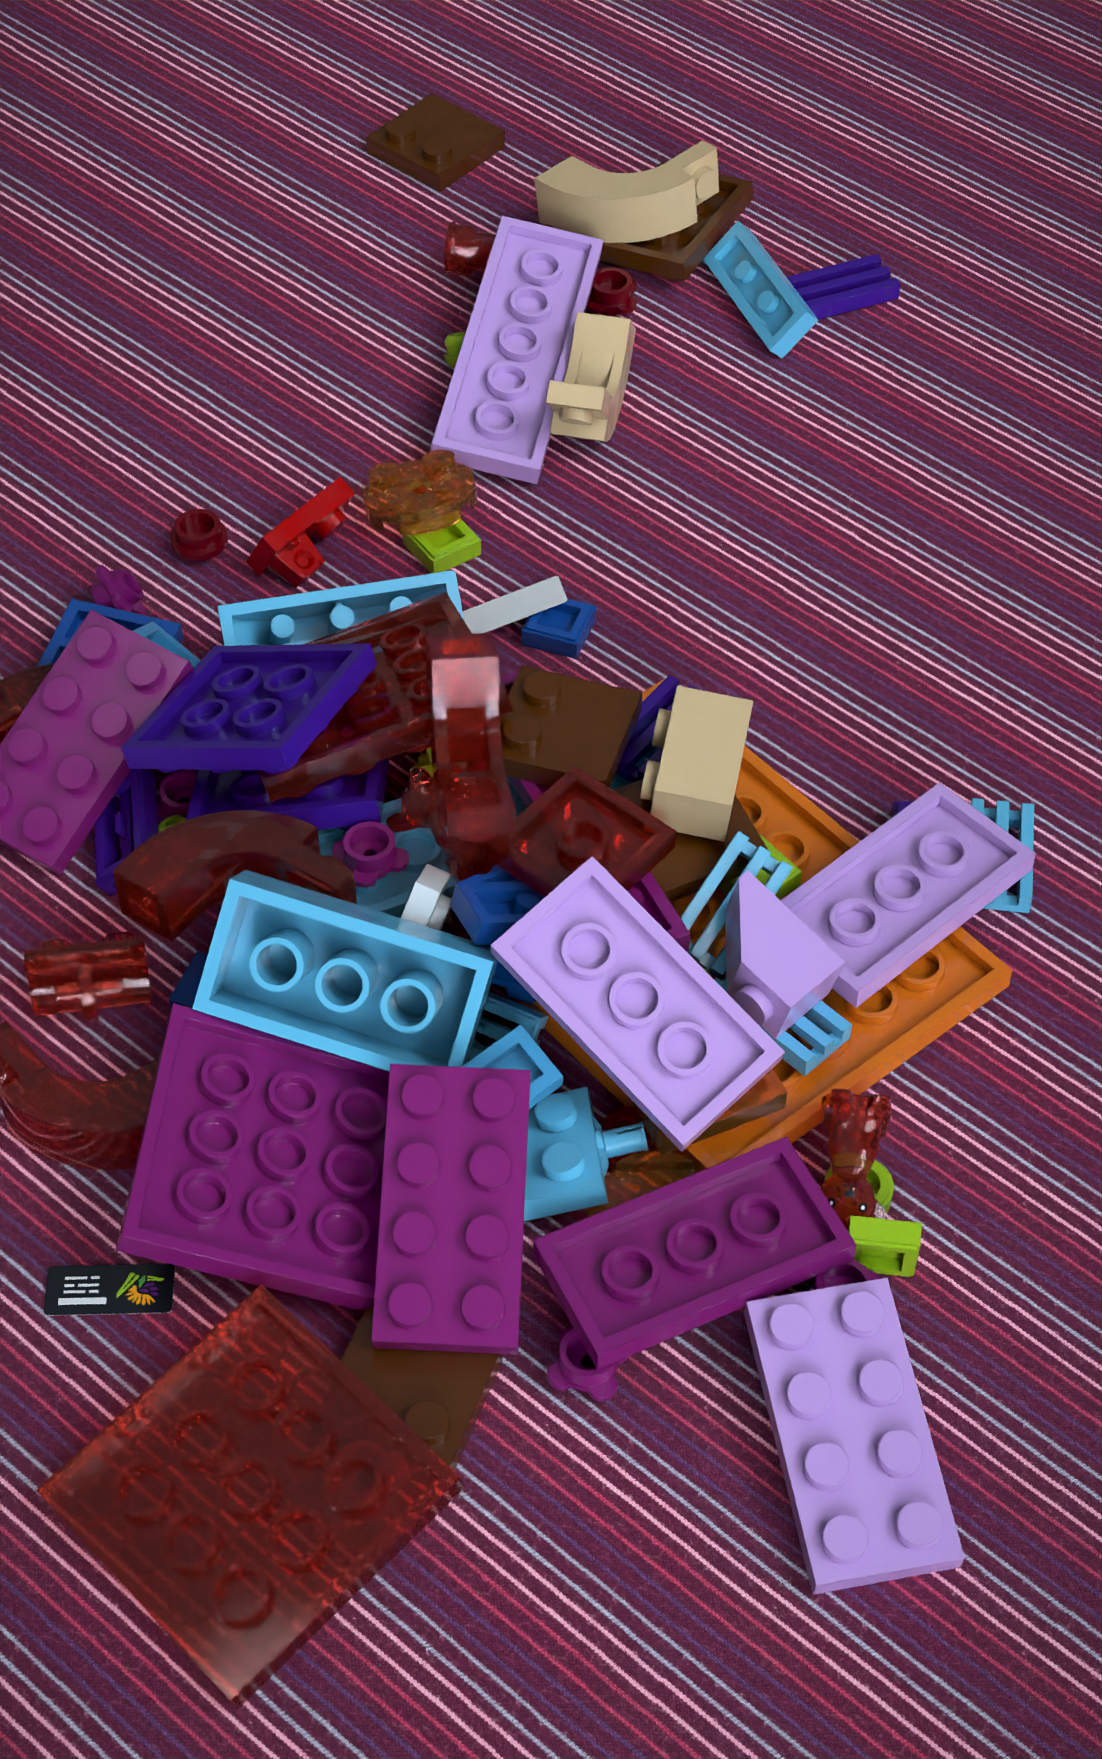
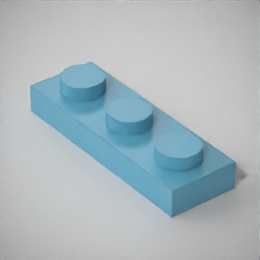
M737 221L703 259L767 348L780 358H783L818 321V318L759 240L741 222Z

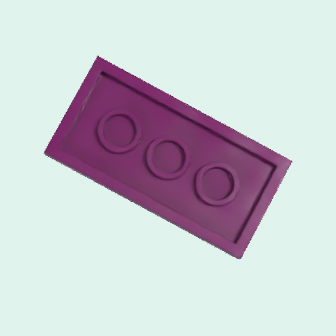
M91 610L0 744V843L61 876L131 770L120 747L194 669L191 663Z
M390 1064L371 1339L372 1348L518 1355L531 1070Z
M786 1136L534 1239L533 1256L598 1370L745 1307L746 1301L764 1299L854 1260L857 1244Z

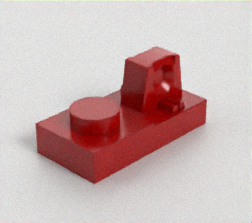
M339 477L263 536L247 559V564L258 576H261L272 567L294 587L300 586L312 577L325 562L311 542V539L318 535L324 541L347 521L348 517L343 513V510L356 493Z

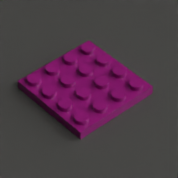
M173 1003L167 1018L116 1251L356 1310L365 1311L366 1307H374L389 1071Z

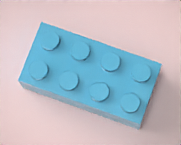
M244 870L229 880L192 1009L389 1071L390 1064L462 1067L468 1062L498 960L491 954V946L475 945L472 940Z

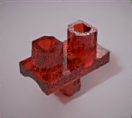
M130 931L109 933L100 942L76 945L69 943L66 939L42 941L38 949L24 950V964L29 982L33 1016L82 1011L84 1021L99 1020L100 1008L152 1002L144 937L135 938Z

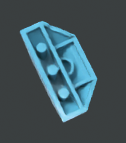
M455 570L218 606L224 646L370 643L377 666L337 714L415 702L466 628Z

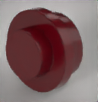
M192 509L182 513L176 519L170 533V541L173 551L178 556L192 561H205L216 557L226 548L228 536L226 527L215 513L205 509Z

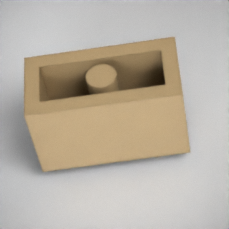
M677 685L672 711L659 708L652 746L663 748L661 761H647L640 798L652 801L649 827L725 842L753 700Z

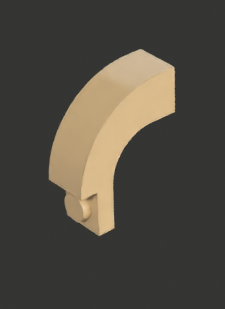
M702 140L668 162L656 168L636 173L603 171L571 156L534 178L539 222L548 227L604 240L603 243L640 242L676 233L696 223L697 205L719 192L717 147Z
M577 312L571 354L564 382L549 380L546 403L553 410L550 434L602 442L610 440L622 406L636 332L631 319Z

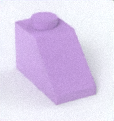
M747 870L738 878L725 909L727 993L758 1025H761L776 1040L830 993L845 961L752 873Z

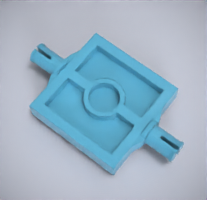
M587 1087L550 1094L529 1109L524 1222L607 1204L608 1198L604 1178L609 1166V1158L644 1150L649 1151L643 1121L633 1125L602 1131L601 1125L594 1118L593 1106Z

